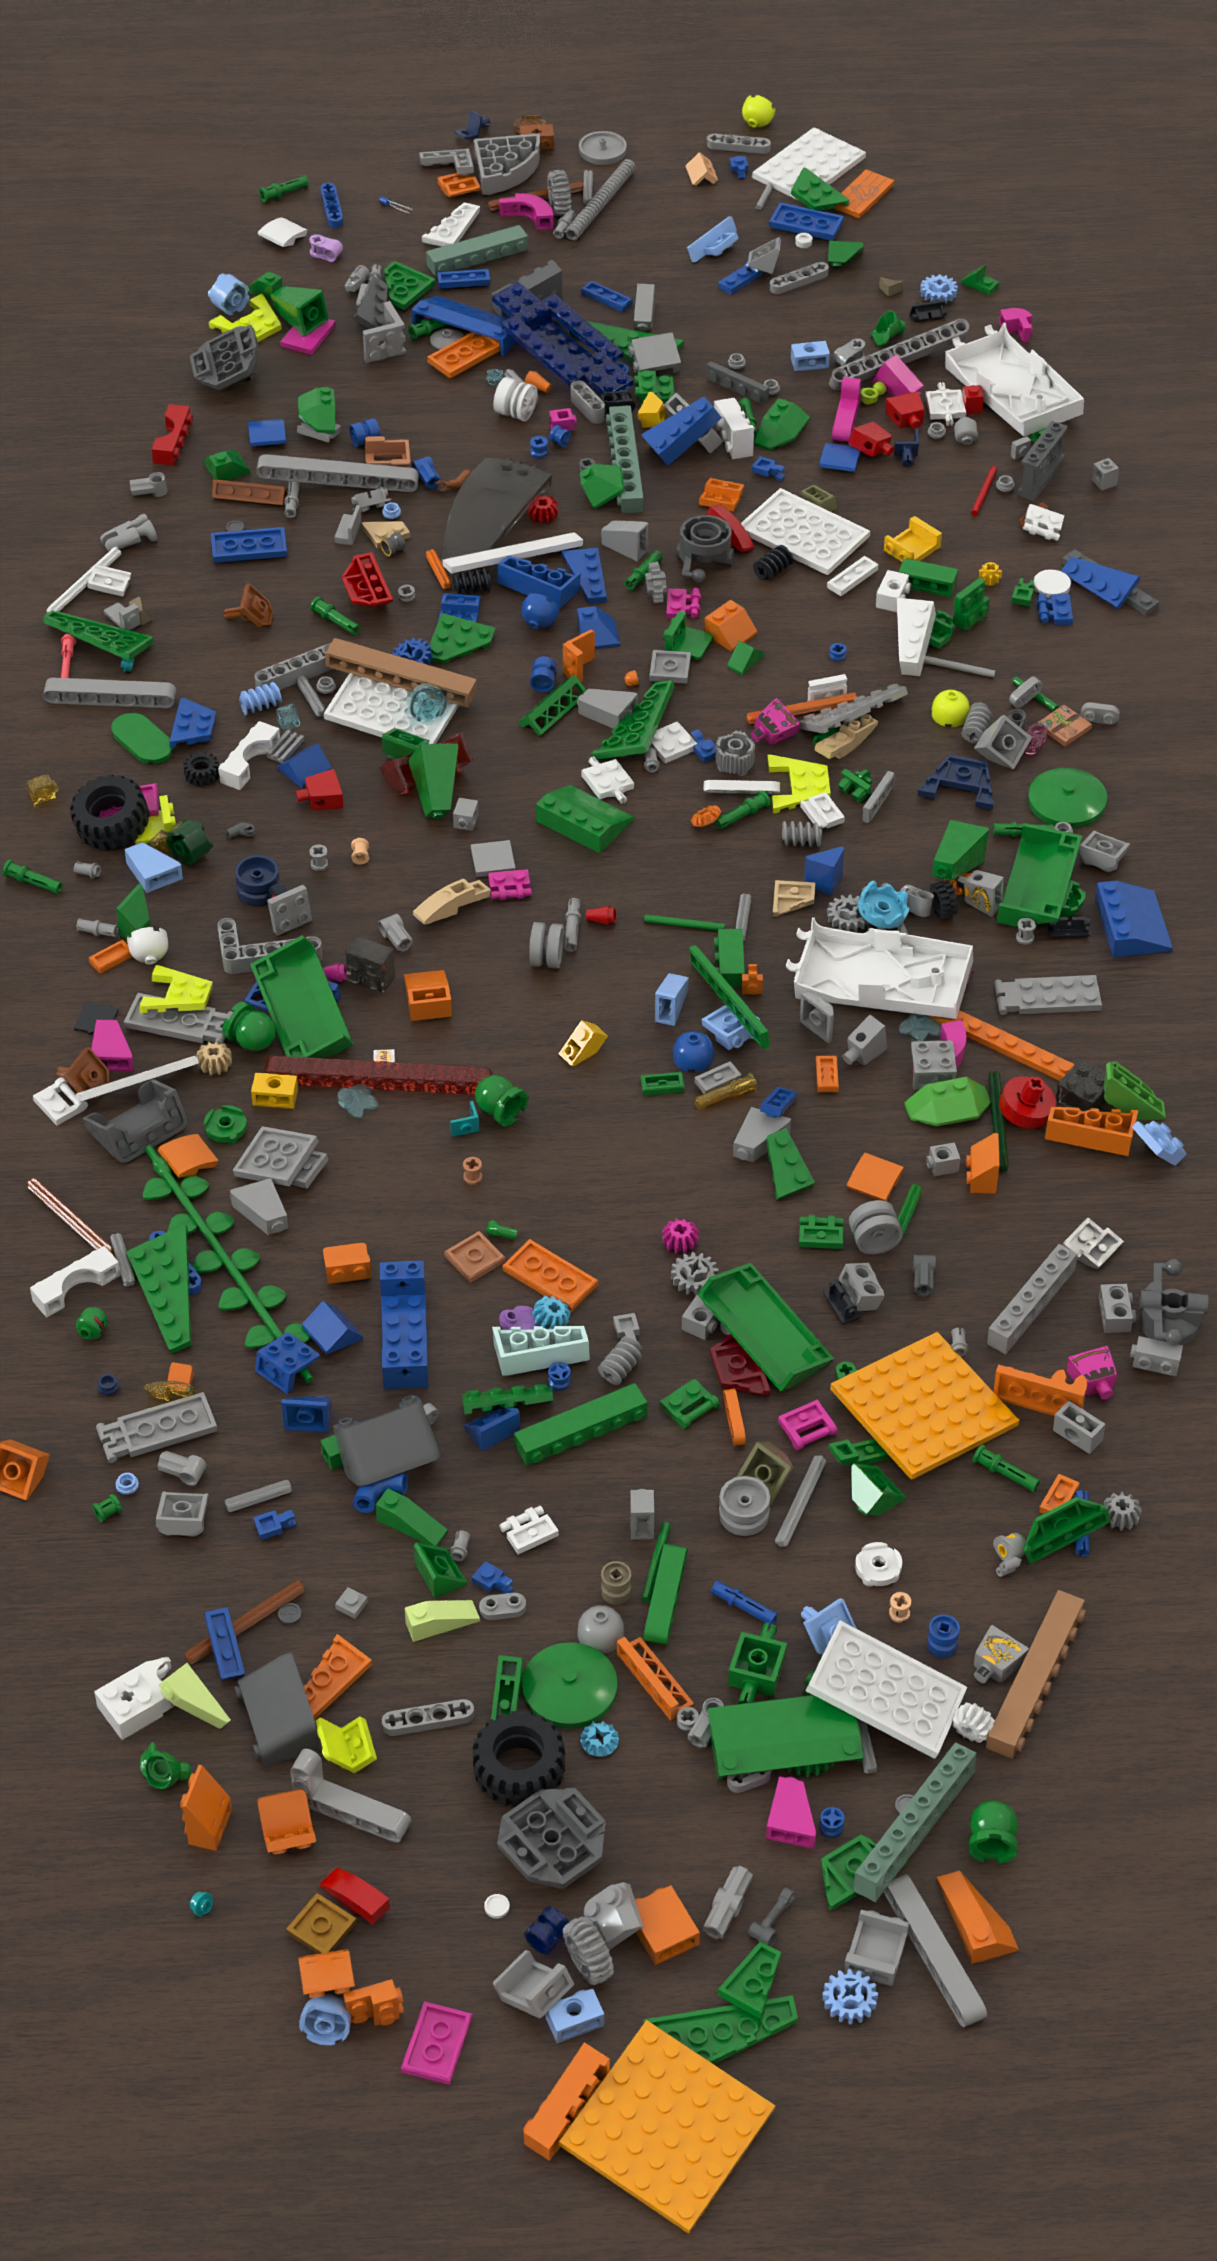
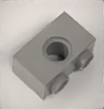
M1069 1400L1055 1414L1053 1431L1090 1454L1103 1441L1105 1423Z

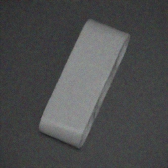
M572 382L571 402L591 423L600 424L604 422V402L585 382Z

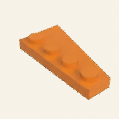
M338 1634L333 1639L330 1649H327L322 1656L323 1660L319 1666L313 1670L308 1683L303 1686L314 1720L372 1666V1660Z

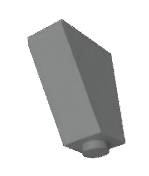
M637 283L634 329L639 331L652 330L656 304L655 284Z
M611 521L607 526L603 527L601 531L602 545L635 561L640 560L648 552L647 522Z
M588 689L578 698V714L614 729L627 714L631 715L634 711L633 707L635 704H638V694L635 692Z
M751 1107L734 1141L733 1157L750 1162L756 1161L768 1152L766 1142L768 1135L787 1128L790 1134L791 1118L784 1116L769 1117L766 1113L761 1112L760 1109Z
M271 1178L230 1190L232 1206L267 1235L288 1229L287 1214Z

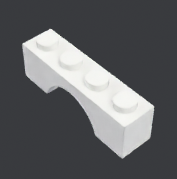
M260 721L255 727H252L249 734L240 741L238 747L219 766L220 783L241 790L250 779L247 761L256 755L267 754L280 738L279 728Z
M105 1246L94 1250L89 1255L30 1287L32 1301L47 1318L65 1307V1295L73 1286L84 1282L97 1283L103 1286L121 1276L119 1262Z

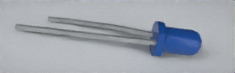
M379 198V202L385 204V206L390 205L408 214H410V212L401 210L391 205V203L413 210L411 208L392 202L390 198Z

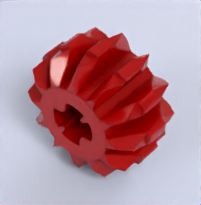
M538 495L537 498L533 497L528 504L529 518L533 519V522H539L540 524L543 522L548 524L549 521H554L558 516L557 501L553 500V497H547L546 495L542 497Z

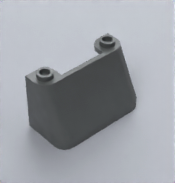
M150 1079L138 1089L140 1103L108 1122L102 1114L96 1112L82 1118L91 1135L116 1160L126 1163L143 1154L146 1146L152 1145V1147H155L186 1127L187 1116L175 1089Z
M414 1395L404 1397L402 1402L399 1403V1409L360 1423L352 1420V1418H345L340 1420L339 1424L333 1425L345 1474L358 1486L372 1484L433 1462L441 1457L439 1446L421 1399Z
M292 1652L277 1657L237 1681L238 1686L234 1687L237 1701L242 1700L246 1706L257 1744L253 1745L256 1759L261 1758L263 1767L297 1758L303 1749H310L314 1752L319 1751L315 1720Z

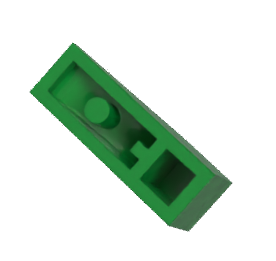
M387 1489L376 1503L377 1521L422 1543L438 1547L448 1533L444 1526L409 1498L393 1490Z
M503 1655L498 1657L491 1719L494 1721L500 1714L505 1713V1715H509L511 1711L518 1710L525 1663L523 1658Z

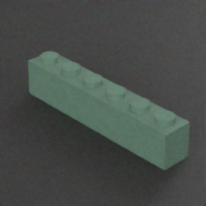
M520 225L429 250L426 251L427 266L436 277L437 272L457 271L527 251L528 235Z

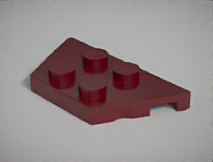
M731 1334L724 1338V1341L710 1348V1356L721 1388L770 1396V1388L765 1373Z

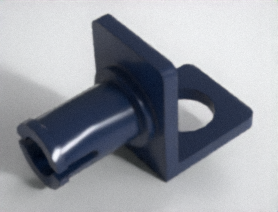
M471 110L467 127L455 130V134L463 139L479 137L480 128L490 126L488 124L491 123L490 119L487 116L482 117L477 112Z
M915 428L914 442H895L894 455L902 456V465L904 467H907L906 461H908V467L913 466V455H918V428Z

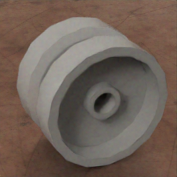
M533 923L529 943L530 966L541 967L544 964L546 955L548 968H560L564 939L563 924H551L547 936V926L545 923Z
M875 1200L862 1204L849 1217V1226L854 1234L856 1245L865 1254L875 1255L889 1251L899 1244L902 1239L903 1231L897 1220L896 1212L892 1204L886 1201Z
M741 1476L727 1481L721 1488L719 1497V1518L721 1524L727 1531L740 1536L755 1535L762 1531L768 1524L770 1515L769 1489L762 1481L754 1477Z

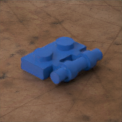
M1044 593L1038 595L1037 606L1040 609L1038 615L1043 624L1053 620L1054 625H1073L1070 594H1051V599H1047Z

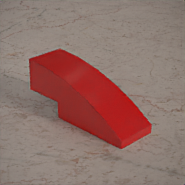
M722 505L709 506L707 515L719 517L731 527L732 546L741 552L754 550V545L745 528L729 510Z
M334 1869L319 1884L323 1890L354 1915L360 1914L372 1925L390 1909L388 1897L364 1880L345 1870Z

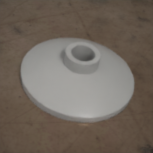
M440 329L431 335L430 343L432 347L440 350L464 337V335L456 329Z

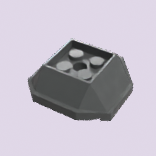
M253 326L235 327L205 342L197 352L192 353L190 361L196 381L223 391L255 375L260 349Z
M565 1788V1790L541 1789L502 1816L497 1847L528 1881L564 1889L602 1862L606 1821L576 1788ZM555 1840L556 1842L549 1843L547 1841Z

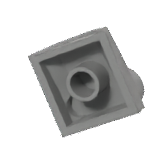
M1093 831L1080 845L1078 851L1080 854L1079 858L1086 865H1094L1105 872H1111L1117 869L1120 859L1129 849L1130 844Z
M162 1491L156 1516V1527L165 1535H188L191 1537L204 1531L208 1494Z
M625 1882L608 1886L591 1898L585 1905L584 1916L597 1927L609 1951L639 1929L644 1928L631 1886Z

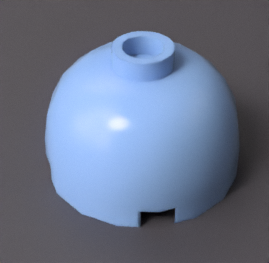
M324 1994V1996L312 1998L306 2003L300 2016V2030L307 2034V2039L319 2045H334L336 2040L342 2038L343 2041L348 2036L351 2026V2013L346 2010L344 2001L341 1998L332 1994Z

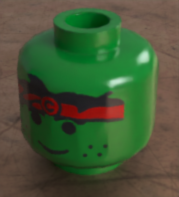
M86 1308L75 1323L76 1330L82 1338L96 1340L100 1338L108 1326V1318L100 1308Z

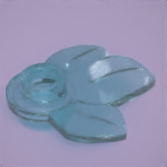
M911 1013L909 1019L900 1024L899 1032L900 1034L911 1033L916 1041H923L928 1034L940 1036L941 1028L936 1021L929 1018V1015Z
M355 1085L351 1089L343 1088L337 1094L338 1103L346 1108L347 1112L352 1116L362 1118L363 1110L378 1108V1102L370 1094L372 1089L368 1086Z

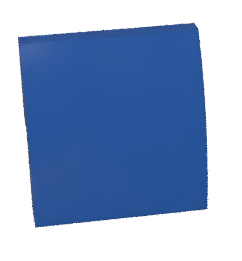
M284 419L248 422L250 446L286 443Z
M826 443L819 467L855 472L861 451L852 446Z
M444 593L441 601L440 616L441 613L477 622L481 596Z

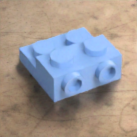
M726 1005L701 1019L702 1026L714 1033L716 1041L728 1050L734 1047H741L743 1042L749 1038L754 1039Z
M1137 1121L1132 1126L1157 1156L1174 1166L1187 1155L1182 1148L1184 1146L1178 1138L1171 1136V1130L1164 1123L1158 1124L1152 1121L1150 1124L1144 1125Z

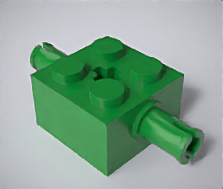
M764 1623L760 1636L745 1632L740 1634L728 1673V1686L742 1689L738 1704H745V1702L753 1703L756 1693L770 1697L775 1696L787 1658V1643L774 1640L778 1630L774 1624H771L769 1630V1623Z

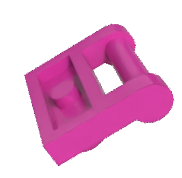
M818 1400L778 1416V1423L792 1441L796 1451L803 1449L805 1445L827 1435L833 1436L838 1433L836 1425ZM822 1423L825 1426L803 1437L798 1435Z

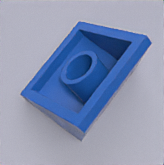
M317 743L277 766V769L303 789L307 777L331 770L332 767Z
M844 847L806 856L804 882L815 883L816 891L832 895L843 877Z
M322 1301L302 1323L303 1329L326 1355L363 1340L361 1333L338 1308L325 1301Z
M499 1407L463 1426L479 1449L483 1451L520 1431V1413L518 1408Z

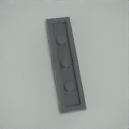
M712 361L707 364L708 380L763 405L769 401V387Z

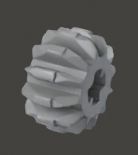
M1122 1491L1118 1496L1113 1493L1110 1498H1106L1104 1501L1111 1519V1529L1119 1527L1120 1531H1122L1125 1527L1131 1530L1133 1525H1137L1142 1510L1139 1507V1500H1133L1132 1494L1124 1496Z

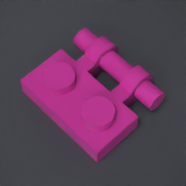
M694 588L691 594H687V589H668L666 619L676 617L679 611L686 612V615H691L694 619L697 618L701 609L699 605L701 601L699 589Z
M528 869L488 873L491 899L503 901L506 898L517 897L518 899H524L525 896H532Z

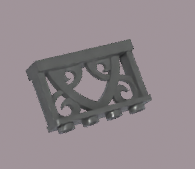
M1051 421L1022 459L1021 464L1024 465L1023 482L1018 489V496L1035 501L1065 459V454H1062L1063 437L1068 426Z

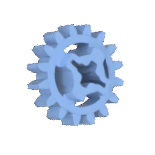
M940 274L937 277L931 275V278L926 277L925 280H922L920 292L921 296L925 297V300L930 299L931 302L934 300H946L945 303H947V300L952 301L953 298H956L958 286L957 282H953V278L947 279L946 275L944 277Z
M848 1969L847 1974L844 1975L839 1970L837 1978L831 1975L829 1983L824 1984L825 1992H823L822 2000L825 2001L824 2008L825 2010L831 2009V2017L838 2015L839 2022L846 2018L849 2024H852L853 2019L857 2018L861 2023L863 2015L869 2018L871 2017V2010L876 2009V2001L878 1999V1993L875 1992L876 1984H869L870 1976L862 1978L861 1971L854 1975L852 1970ZM834 1992H836V1996H837V2000H836V2001H835L834 1996H833ZM864 1992L866 1993V1996H867V2000H866V2001L864 2000V1996H863V1993H864Z

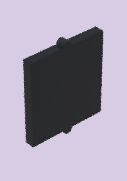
M86 1002L74 1026V1030L86 1032L89 1035L94 1034L96 1020H114L118 1013V1008L104 1006L103 1003L99 1005Z

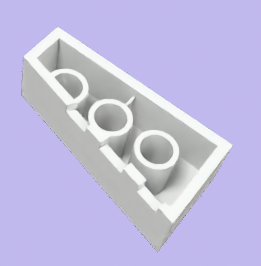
M730 398L714 401V408L722 417L716 423V427L721 432V439L725 441L726 452L730 453L732 459L753 456L754 427L749 425L750 421L748 418L745 419V413L741 411V407L736 399Z
M897 598L901 674L920 676L936 617L934 601Z

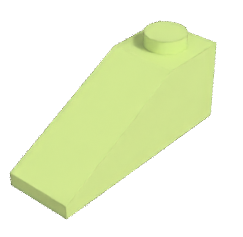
M472 1600L425 1601L405 1607L406 1625L413 1642L480 1621Z
M188 1663L159 1684L162 1695L167 1700H170L173 1705L221 1729L231 1720Z

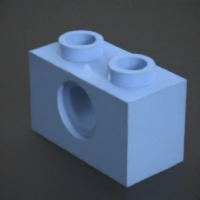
M826 341L791 344V361L794 371L829 368L830 353Z
M593 1988L587 1991L580 1990L571 1997L560 1999L546 2013L547 2022L557 2043L604 2026V2012ZM571 2012L579 2013L576 2016L569 2015Z

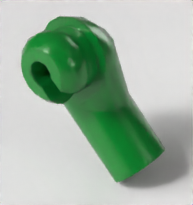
M495 1220L489 1221L486 1227L487 1233L491 1236L505 1237L513 1240L517 1236V1229L499 1225Z

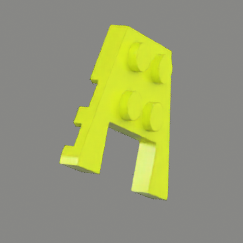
M263 294L249 300L250 306L255 311L240 318L238 321L231 323L221 315L209 321L211 329L219 328L222 333L235 327L252 325L258 342L282 330L280 321Z
M768 755L769 772H789L792 794L772 795L773 813H779L780 809L787 807L789 810L796 808V805L801 804L802 800L804 802L808 801V798L825 792L830 797L827 765Z
M156 965L152 973V981L171 984L165 999L143 996L140 1004V1013H148V1009L166 1012L167 1008H178V1011L205 1010L212 991L213 982Z

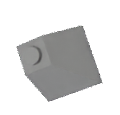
M1002 715L983 732L974 749L988 760L1009 769H1014L1032 737L1008 717Z
M807 992L801 993L800 1022L830 1044L833 1033V1006L818 995Z

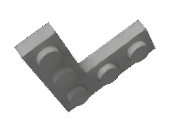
M469 149L419 153L421 165L433 166L439 163L448 165L454 162L457 174L465 176L474 173Z

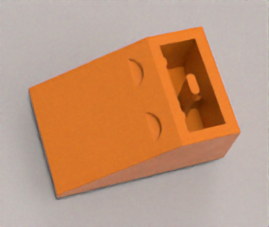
M444 970L403 974L411 1021L452 1017L449 984Z
M198 1765L196 1772L190 1776L188 1793L183 1794L180 1808L183 1809L182 1821L185 1822L184 1833L187 1834L189 1845L217 1851L232 1812L231 1797L202 1765Z
M348 1949L298 1957L303 1993L309 1994V1998L324 1996V1991L334 1990L335 1994L346 1993L350 1991L349 1987L355 1986Z

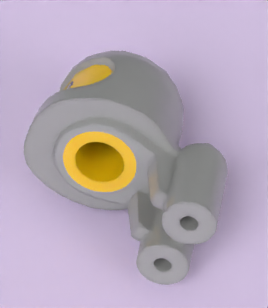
M1011 1533L1006 1537L1001 1535L994 1539V1548L998 1556L1003 1560L996 1569L998 1576L1002 1577L1012 1573L1020 1566L1022 1560L1019 1558L1025 1555L1023 1548L1026 1543L1025 1538L1021 1534Z

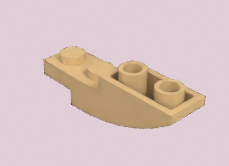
M864 714L852 721L841 724L839 732L816 743L815 751L829 759L834 756L841 759L867 738L878 725V721L870 715Z
M461 879L431 895L413 911V915L424 925L457 914L458 907L490 897L491 889L480 880L468 883L465 879Z

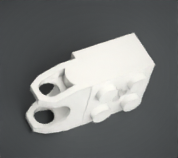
M169 1657L147 1661L94 1691L98 1709L121 1740L163 1717L164 1712L174 1707L172 1702L162 1695L161 1688L159 1687V1684L163 1682L161 1679L172 1668Z

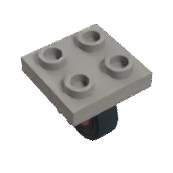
M276 884L269 888L270 899L267 901L273 932L277 936L312 921L307 888L304 885L289 891L282 884Z

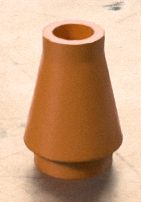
M530 371L524 381L536 386L537 390L548 393L552 387V384L537 371Z

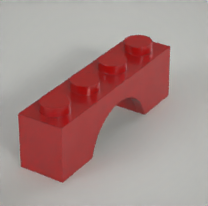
M168 405L165 413L166 430L171 431V433L155 439L151 449L153 463L174 466L176 459H179L180 449L184 447L185 436H188L189 425L193 423V414H190V406Z

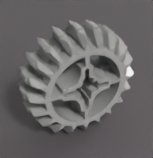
M554 170L548 174V197L553 214L561 217L564 216L566 210L571 209L570 187L566 172L564 170Z
M583 1916L569 1921L570 1923L566 1924L563 1928V1937L568 1949L567 1951L575 1966L589 1984L596 1985L606 1981L612 1976L614 1969L606 1942H604L597 1927L593 1925L592 1921Z

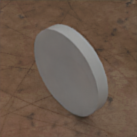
M593 132L584 136L579 142L580 156L592 164L608 165L616 163L623 159L627 152L625 139L613 132Z

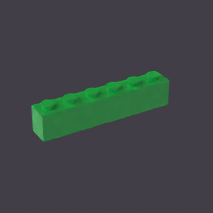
M635 1383L515 1432L514 1447L526 1466L538 1463L549 1456L560 1454L573 1446H579L585 1441L601 1437L609 1431L620 1429L626 1424L643 1419L647 1416L648 1402Z

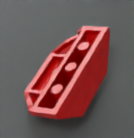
M373 553L354 556L342 576L343 584L352 604L374 608L392 603L393 598Z

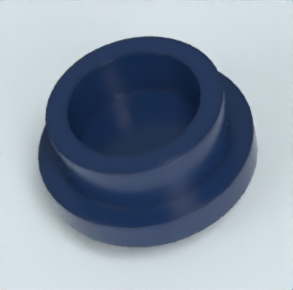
M112 1374L102 1375L97 1382V1390L103 1395H112L119 1389V1381Z

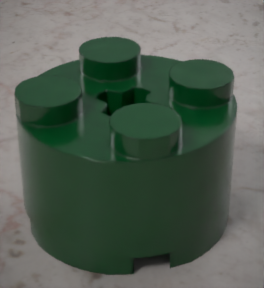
M185 820L166 834L168 836L166 844L170 852L176 859L180 857L184 860L181 863L185 866H191L213 848L212 841L207 838L204 833V827L199 821Z

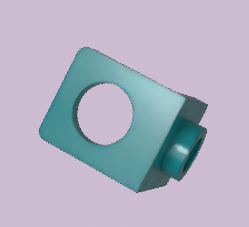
M473 1100L470 1101V1117L450 1121L452 1137L479 1131V1117Z

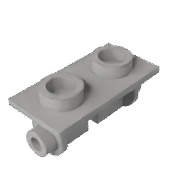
M383 488L370 491L371 498L368 497L367 492L355 494L354 497H351L353 505L361 506V512L370 510L369 507L376 505V508L384 507L387 504L386 502L391 500V498L386 499L388 491Z

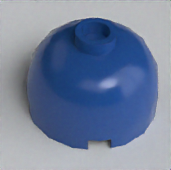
M530 593L522 603V618L532 629L548 628L554 623L560 612L556 602L552 600L550 603L546 600V596Z
M688 1031L675 1041L673 1062L678 1068L687 1072L688 1069L701 1072L712 1065L714 1048L707 1035L702 1032Z

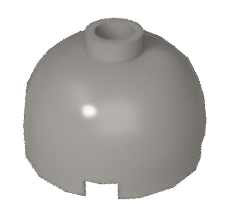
M597 1605L589 1608L582 1614L578 1622L577 1637L580 1644L591 1646L602 1654L614 1651L617 1648V1641L624 1637V1624L621 1616L608 1606Z

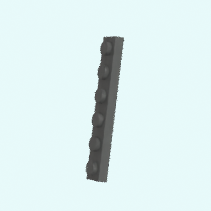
M1075 549L1062 557V564L1064 565L1070 557L1098 564ZM1137 587L1133 589L1125 600L1126 604L1146 616L1159 607V601Z

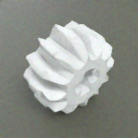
M966 1702L956 1710L952 1725L956 1728L957 1733L963 1735V1738H968L971 1742L975 1740L981 1743L987 1739L995 1720L990 1717V1712L984 1710V1707L980 1708L976 1703L971 1705Z

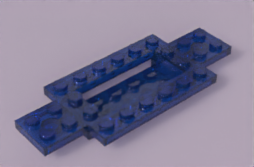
M517 281L492 295V302L511 317L502 322L501 328L568 386L571 387L574 381H583L591 385L602 395L605 392L622 391L634 385V379L614 363L623 357L624 352L556 294L553 293L540 300ZM552 316L595 351V353L591 355L552 321Z

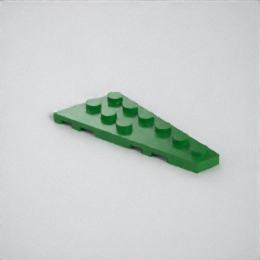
M578 320L569 328L570 335L632 363L634 360L633 357L630 358L628 348L631 347L632 339L655 336V334L584 320ZM675 339L677 350H680L684 346V340Z
M51 610L43 617V623L128 661L147 649L154 642L153 636Z
M673 680L654 683L644 694V700L640 704H635L631 715L627 714L611 731L612 736L601 742L602 747L599 750H594L592 757L594 756L598 760L646 753L674 690Z

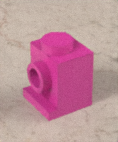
M570 408L549 411L550 428L552 429L555 425H559L563 430L573 431L574 426L577 425L576 416L572 415Z

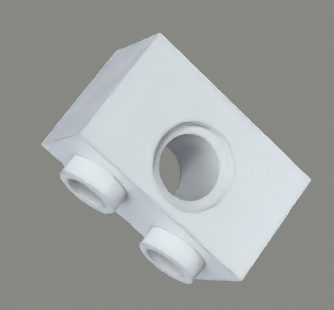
M887 570L877 592L876 608L897 612V598H906L905 594L910 592L911 583H908L909 575Z

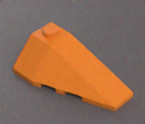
M961 1871L936 1877L971 1964L1018 1951L1019 1948L1010 1927Z

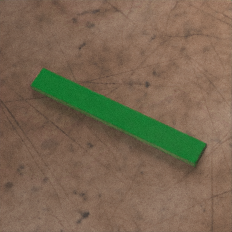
M696 945L689 947L690 960L694 968L763 1050L770 1048L769 1033L765 1026Z

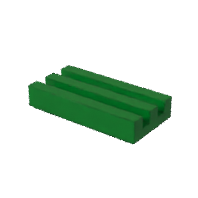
M682 1072L640 1075L643 1096L684 1092Z

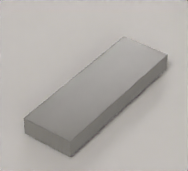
M887 771L864 805L862 822L868 824L871 822L894 788L895 774L893 772Z

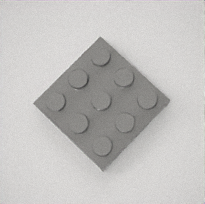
M262 1126L232 1171L235 1177L256 1181L271 1178L273 1184L290 1186L319 1141L317 1136Z

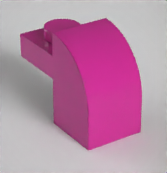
M1020 308L1000 310V327H1002L1003 323H1006L1009 334L1018 332L1023 343L1030 342V334L1033 333L1031 325L1032 315Z

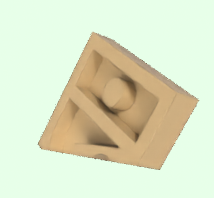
M402 521L362 523V529L377 549L381 548L380 541L382 539L390 538L396 532H399L404 540L410 538V531Z
M775 880L773 917L814 904L815 883Z

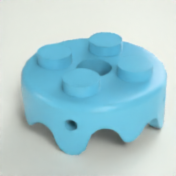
M871 881L860 895L858 910L861 916L874 926L887 929L896 928L904 922L910 908L907 907L908 894L904 890L896 892L890 884L877 887L876 881Z

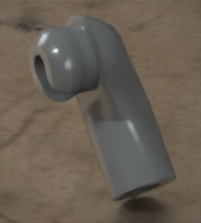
M241 822L225 830V833L229 839L237 835L250 837L255 833V826Z

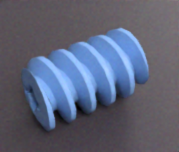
M274 682L270 683L269 686L267 684L263 685L262 689L258 686L255 688V691L252 688L248 689V693L242 691L239 697L240 705L245 715H248V709L255 713V707L262 711L263 704L266 709H269L270 702L274 707H276L277 700L282 704L280 690Z

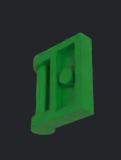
M695 1378L660 1401V1407L683 1429L689 1427L692 1421L709 1410H715L720 1406L718 1398L715 1395H711ZM703 1401L705 1402V1403H703L702 1405H700L699 1407H697L696 1409H694L693 1411H691L690 1413H688L687 1415H685L686 1412H688L689 1410H691L692 1408H694L695 1406H697V1405L700 1404L701 1402H703Z

